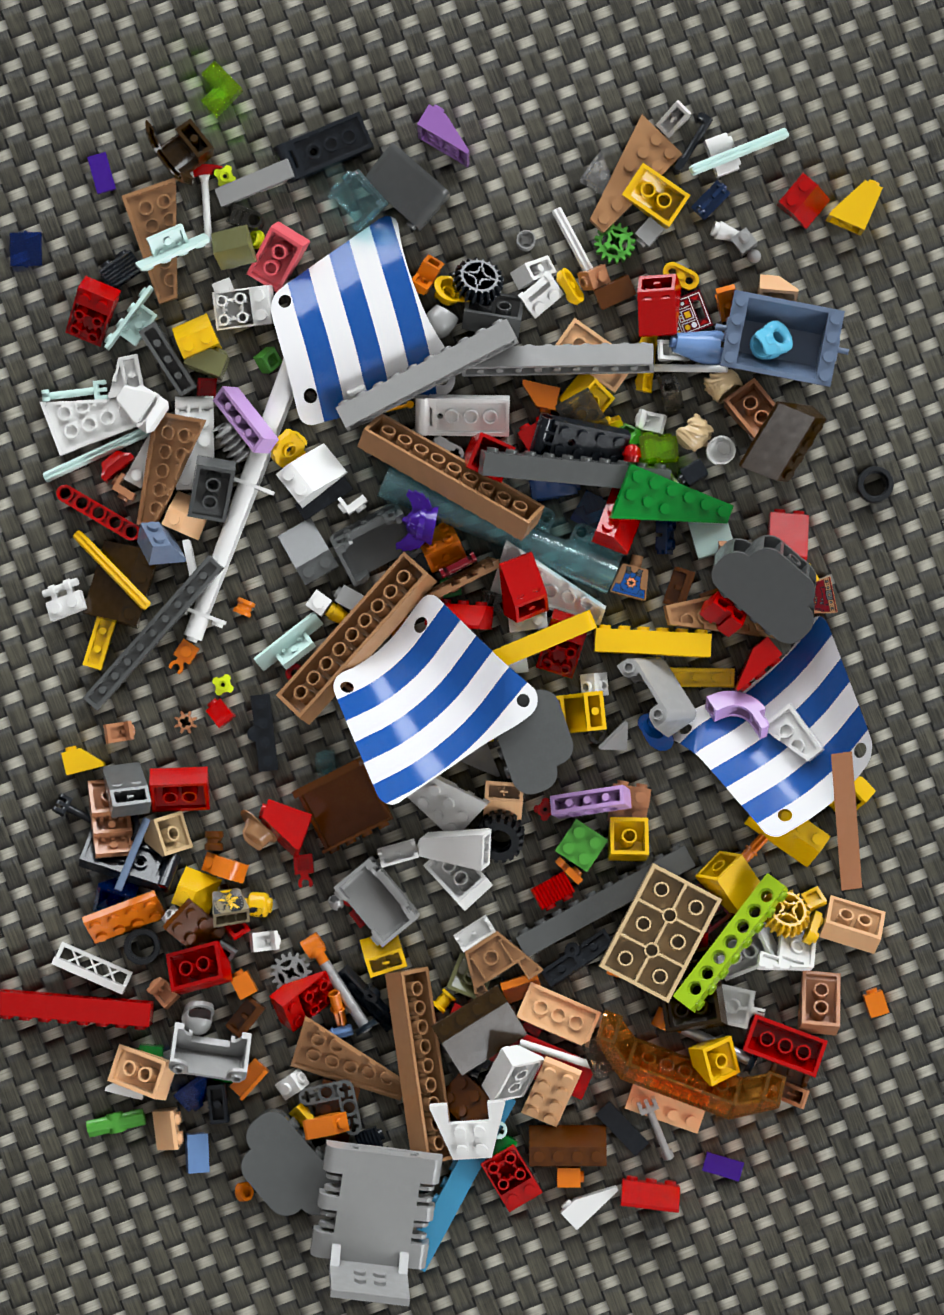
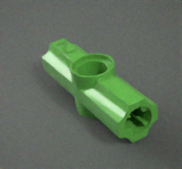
M143 1108L127 1112H114L107 1114L105 1117L86 1121L89 1137L107 1133H120L129 1128L146 1125Z

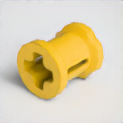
M443 988L442 993L435 1001L433 1000V1003L444 1014L446 1012L445 1009L452 1001L455 1002L456 998Z

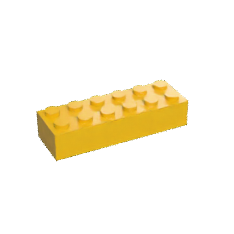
M599 625V628L594 629L593 652L709 658L711 657L712 634H708L707 630L696 629L695 633H688V629L682 628L675 629V632H669V628L657 627L656 631H650V627L638 626L637 630H630V626H618V629H611V625Z

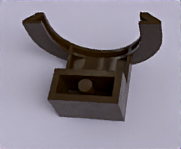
M191 118L175 129L176 135L161 146L155 136L154 128L148 120L145 121L146 136L160 161L175 179L192 186L194 178L190 173L215 156L214 147Z

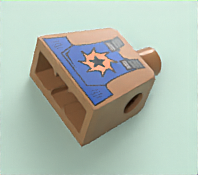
M632 554L630 565L621 564L610 588V593L640 601L646 600L648 570L641 568L642 556Z

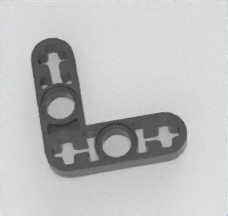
M343 1079L310 1086L300 1091L299 1100L303 1105H314L338 1099L341 1112H346L344 1104L352 1102L355 1109L351 1113L346 1112L347 1116L357 1114V1118L353 1117L354 1123L358 1124L359 1127H356V1131L350 1129L347 1133L349 1135H357L361 1131L362 1122L354 1085L350 1080ZM343 1083L351 1087L348 1090V1096L353 1095V1099L347 1098L342 1101L341 1097H345L344 1091H340ZM324 1087H329L332 1091V1095L328 1098L321 1095V1089ZM314 1089H318L320 1100H316V1096L311 1097L309 1102L302 1098L305 1095V1091H308L309 1094H314Z

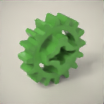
M621 223L618 226L613 224L604 234L598 230L597 233L600 236L596 235L594 238L597 241L594 243V248H598L596 255L602 254L601 260L603 261L607 258L608 264L611 263V260H614L617 265L620 259L624 263L626 260L625 256L630 258L632 255L630 251L635 249L632 245L635 244V239H631L633 232H627L628 226L624 227V229L621 228ZM606 236L607 242L602 245V239ZM611 241H613L614 243L618 242V245H611ZM627 242V248L623 251L622 245Z

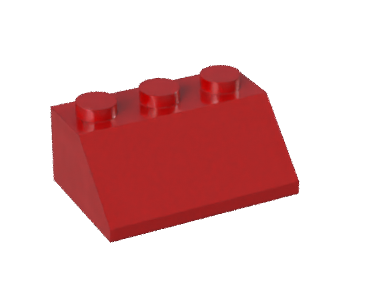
M612 488L591 542L628 555L641 520L609 518L620 488Z
M441 599L468 628L492 630L494 607L487 606V602H476V605H469V601L458 600V604H451V600Z
M208 767L150 769L149 789L152 812L210 810Z
M219 941L166 954L171 992L185 994L233 981L230 961Z
M627 1175L621 1181L619 1202L621 1206L679 1213L680 1186L676 1184V1181L665 1180V1183L657 1182L655 1178L638 1180L637 1176Z

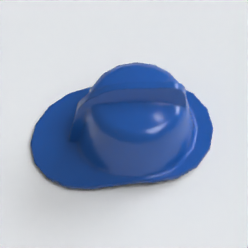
M649 712L638 718V726L650 746L660 751H666L672 747L674 743L673 735L668 738L658 731L650 721Z

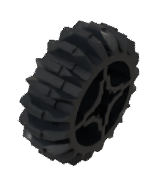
M477 257L474 260L470 258L466 261L462 260L460 265H457L452 276L454 292L459 293V298L464 297L465 302L471 301L472 305L475 302L479 306L483 302L488 305L490 301L494 302L500 296L501 290H503L504 277L501 276V270H497V265L492 266L491 261L485 262L484 258L482 260H478Z

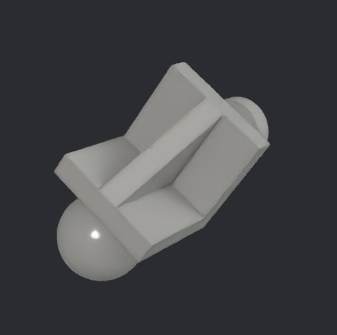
M746 227L730 239L740 251L739 255L741 258L747 254V259L750 263H758L760 261L761 253L754 249L757 246V241Z

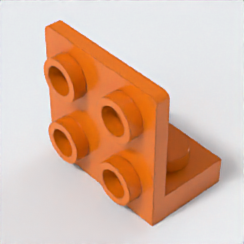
M451 521L440 523L435 527L431 546L427 543L421 546L432 573L467 557Z

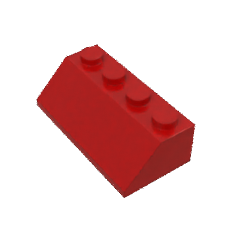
M755 1014L751 1018L749 1029H747L742 1051L815 1078L828 1041Z

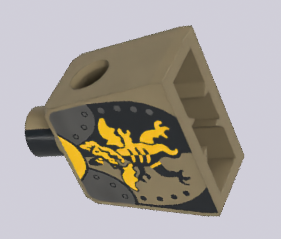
M222 884L218 887V891L212 893L214 928L250 922L249 906L239 888L230 889L229 885Z

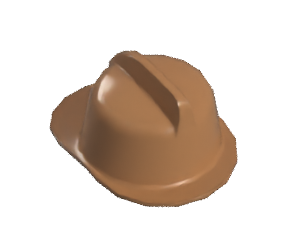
M241 810V816L246 823L243 829V837L250 846L260 851L269 842L274 843L277 841L276 836L247 810Z

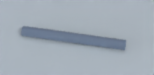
M143 817L115 885L114 889L117 891H122L150 823L148 818Z

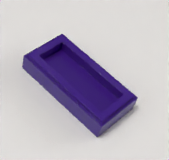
M106 152L87 157L97 194L116 190Z
M707 1151L702 1171L739 1181L744 1162Z

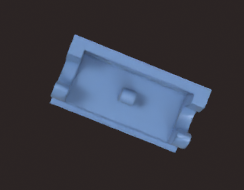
M185 1133L186 1172L188 1174L210 1172L208 1133Z

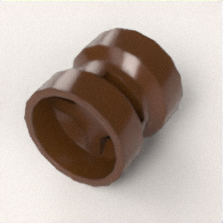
M205 831L207 843L204 845V850H224V844L221 843L224 831Z

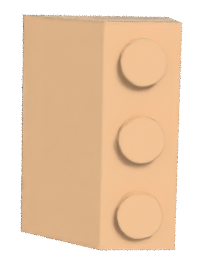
M830 895L819 937L875 954L881 941L886 912Z

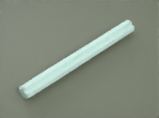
M782 128L695 163L689 167L690 173L695 176L789 137V133L786 128Z
M137 429L44 472L43 477L46 482L55 480L148 437L149 433Z

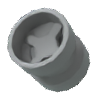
M530 230L519 232L516 239L517 247L525 252L532 250L535 246V235Z

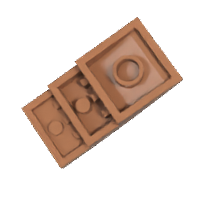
M104 780L87 781L95 858L128 856L133 841H131L132 825L130 816L111 818Z

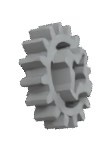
M289 952L288 957L281 954V960L275 959L277 965H271L275 972H271L270 975L275 976L272 983L278 982L277 989H279L284 984L307 977L308 974L312 973V970L307 969L310 962L304 963L305 956L300 959L298 952L295 956H292V952ZM287 960H292L288 966L281 965ZM298 962L302 965L304 973L299 971ZM294 968V972L297 975H293L291 978L288 977L289 973L284 970ZM278 972L283 974L285 978L284 983L280 980Z

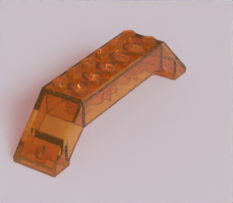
M608 1010L604 1011L595 1041L621 1080L728 1120L779 1108L787 1077L768 1071L766 1074L744 1078L734 1075L718 1084L709 1086L692 1066L690 1057L636 1038L622 1020L623 1016Z

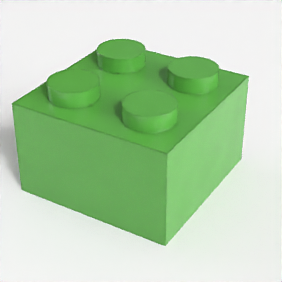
M575 819L555 851L588 872L608 840Z

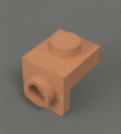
M600 264L587 271L577 273L579 284L583 291L595 290L611 282L605 264Z
M121 472L120 475L114 477L111 483L113 485L112 489L119 493L118 498L125 502H128V500L133 502L137 495L121 486L126 476Z
M131 720L103 725L106 744L134 739L135 727Z
M161 977L154 979L147 988V992L152 994L164 1009H168L181 997L178 993L171 992L170 983Z

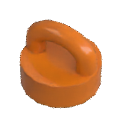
M248 1182L236 1184L235 1196L238 1201L245 1202L253 1198L254 1189Z

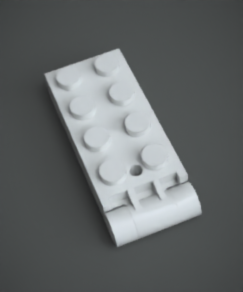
M418 395L415 397V432L422 436H474L483 432L490 436L509 437L510 395Z
M175 396V414L206 420L178 480L176 490H192L198 455L214 458V432H212L214 429V396Z

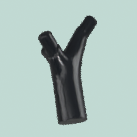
M138 815L130 816L133 827L131 841H134L140 827Z

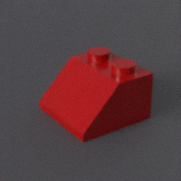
M802 173L780 199L777 206L806 230L830 202V199L818 184Z

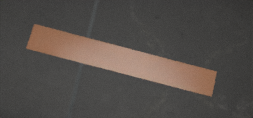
M852 751L831 754L841 891L862 888Z

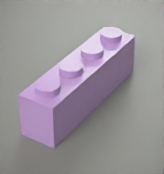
M222 386L213 402L253 453H270L279 440L238 387Z

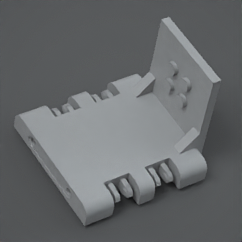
M326 1140L323 1169L327 1171L326 1177L328 1179L338 1180L340 1184L326 1183L324 1188H319L317 1206L321 1208L320 1214L334 1217V1220L321 1219L318 1225L313 1226L310 1254L318 1258L328 1259L330 1297L409 1306L408 1268L424 1269L429 1248V1238H426L427 1233L413 1230V1227L426 1228L428 1223L433 1220L435 1202H432L433 1197L427 1194H419V1190L433 1191L434 1185L439 1183L443 1160L442 1154Z

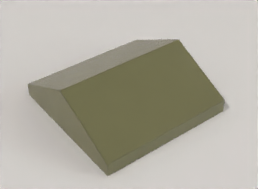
M248 225L211 233L213 254L221 271L257 262Z
M460 952L446 988L475 999L476 995L465 953ZM488 981L487 983H485V986L487 987V989H488V986H489V984H490V981Z

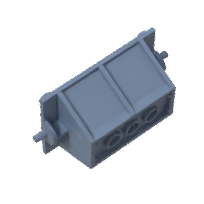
M734 290L730 316L727 317L726 325L716 323L715 329L724 331L723 340L725 342L720 366L830 387L837 354L848 355L849 349L839 347L845 311ZM778 320L782 322L792 336V349L775 359L762 360L755 357L750 349L752 336L771 321Z

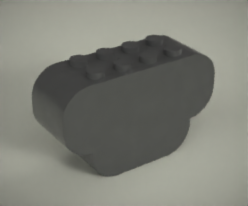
M773 535L760 536L752 543L745 539L736 538L727 541L717 551L712 569L714 585L719 589L723 597L733 601L734 606L738 610L746 612L752 622L761 625L767 635H772L783 643H795L800 641L812 629L815 610L816 573L813 567L785 542Z
M535 690L538 697L535 711L515 727L494 738V742L498 741L500 748L497 749L500 759H505L507 765L503 767L507 778L511 777L514 786L525 794H536L549 789L556 781L557 765L566 762L573 751V741L557 697L547 690ZM520 694L517 697L519 706L527 707L529 705L530 699L528 695Z
M270 1108L260 1113L247 1130L246 1140L250 1149L242 1160V1174L275 1213L282 1216H290L302 1209L311 1215H322L320 1214L321 1208L317 1206L319 1188H324L326 1183L340 1184V1181L331 1180L326 1177L327 1171L323 1169L325 1152L319 1145L316 1147L312 1143L313 1139L306 1140L305 1133L299 1128L301 1124L294 1116L291 1118L281 1109Z

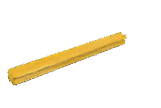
M76 531L73 538L141 609L146 610L151 605L150 601L82 531Z

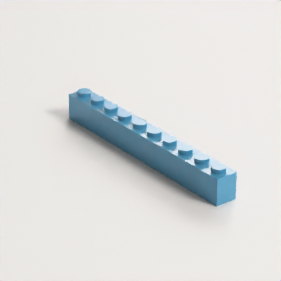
M516 1099L505 1101L501 1118L502 1122L505 1123L516 1103ZM502 1125L499 1126L498 1134L503 1127ZM486 1158L452 1161L449 1167L451 1173L448 1177L444 1176L440 1187H442L440 1193H435L432 1202H435L433 1220L428 1223L426 1228L420 1229L417 1227L416 1229L427 1233L426 1238H429L426 1267L420 1270L426 1271L481 1168L480 1163L485 1161Z

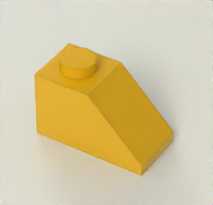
M76 746L65 748L66 752L61 753L66 775L106 766L104 761L82 748L77 749Z

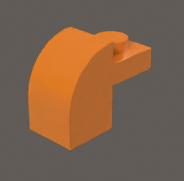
M430 254L426 256L417 273L412 278L417 293L427 295L445 263Z
M207 852L201 870L243 884L249 865Z

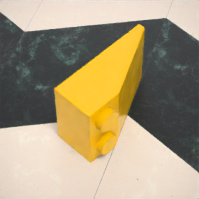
M642 163L622 193V196L646 216L653 218L659 225L667 229L690 197V194Z

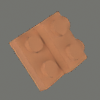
M618 780L617 784L613 783L612 786L624 785L630 789L632 808L608 812L607 821H609L610 817L647 818L651 789H647L648 785L637 783L636 787L628 786L629 782Z

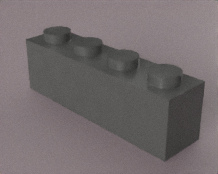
M157 321L139 331L180 397L198 386Z

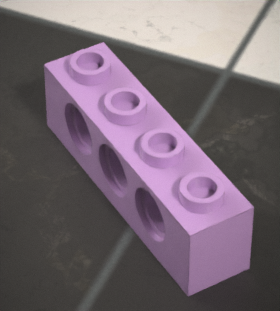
M624 785L550 796L551 815L558 819L632 808L630 789Z

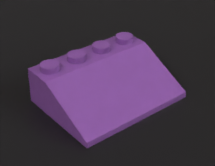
M429 104L417 123L418 138L468 167L469 149L447 115L443 113L445 110L438 105L431 106Z

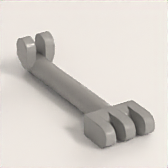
M651 1096L652 1105H649L647 1099H644L645 1108H642L640 1101L636 1104L641 1116L648 1115L662 1150V1158L664 1161L673 1159L674 1154L672 1149L668 1147L654 1112L659 1109L655 1097Z

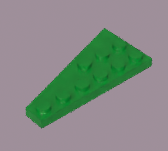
M630 464L609 518L727 524L734 505Z

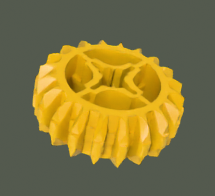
M793 889L789 892L787 891L788 895L782 903L779 902L773 916L764 921L766 922L765 928L769 927L771 929L770 933L775 931L777 937L782 934L784 939L788 936L793 938L796 935H800L808 927L807 925L811 919L809 917L811 911L808 910V904H804L805 898L801 899L799 897L800 893L794 894ZM772 894L765 895L763 901L769 902L772 899Z

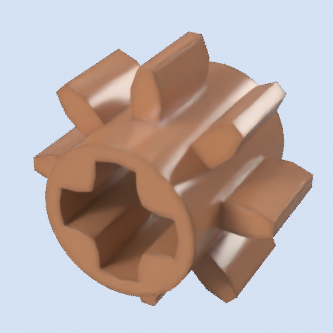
M180 711L181 717H175L178 720V724L174 727L182 728L181 734L184 730L191 734V728L198 727L194 724V721L198 718H192L191 711L187 715ZM188 717V721L191 724L190 726L186 725L184 728L181 720Z

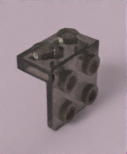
M607 1032L592 1036L590 1041L582 1045V1050L595 1080H600L622 1068Z

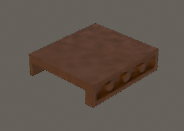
M362 757L292 791L295 799L299 797L305 811L312 814L311 823L325 848L322 851L323 854L328 851L332 854L340 850V845L345 843L348 846L357 841L356 837L362 835L364 838L373 833L372 829L378 827L380 830L390 825L388 821L393 819L387 804L378 797Z

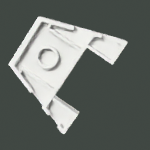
M805 930L793 938L788 936L784 939L781 934L778 938L777 956L760 951L757 956L756 969L811 971L814 968L816 943L807 945L802 942Z
M505 1099L487 1101L489 1119L450 1122L447 1103L430 1104V1111L453 1160L492 1158L505 1106Z

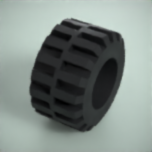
M498 810L497 813L491 811L489 815L485 814L483 820L479 821L477 829L490 828L491 832L501 830L506 832L511 838L506 842H497L491 838L490 860L494 859L495 863H498V860H501L502 863H505L507 859L513 860L514 855L517 857L523 847L525 829L522 826V821L520 819L517 820V815H510V811L507 810L506 813Z

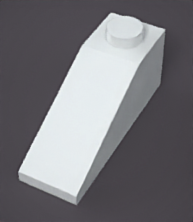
M614 1185L575 1197L572 1200L568 1199L562 1204L560 1212L578 1230L619 1189Z

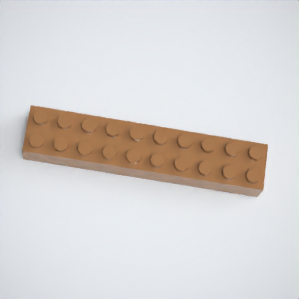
M379 415L363 429L357 447L394 467L399 472L408 475L413 480L427 486L432 491L441 494L448 500L476 514L481 519L509 533L514 538L522 541L538 524L545 508L544 505L504 482L499 483L466 468L464 459L387 415Z
M403 552L276 696L301 720L310 725L336 696L333 687L336 677L368 659L437 583V580L408 554ZM347 682L341 683L340 688L342 689Z
M418 967L385 973L410 1150L442 1154V1162L451 1160L452 1156L429 1108L430 1104L447 1103L448 1105L439 1038L431 1027L436 1023L429 968Z

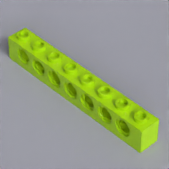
M767 873L673 997L692 1012L699 1011L705 1004V998L708 995H712L716 990V984L719 980H723L727 976L728 968L740 959L741 951L750 946L752 943L751 938L754 934H758L763 929L764 921L773 916L779 902L782 903L786 899L788 888ZM766 894H772V899L769 902L763 901ZM760 909V915L755 918L752 917V911ZM747 924L749 926L747 932L740 933V927ZM731 940L737 941L734 948H728V943ZM720 955H724V962L721 964H717V957ZM712 970L713 976L710 979H705V973ZM701 986V992L693 995L694 987Z

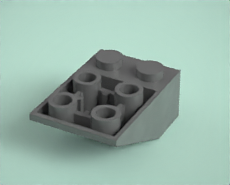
M140 762L101 767L111 818L150 813L151 798Z

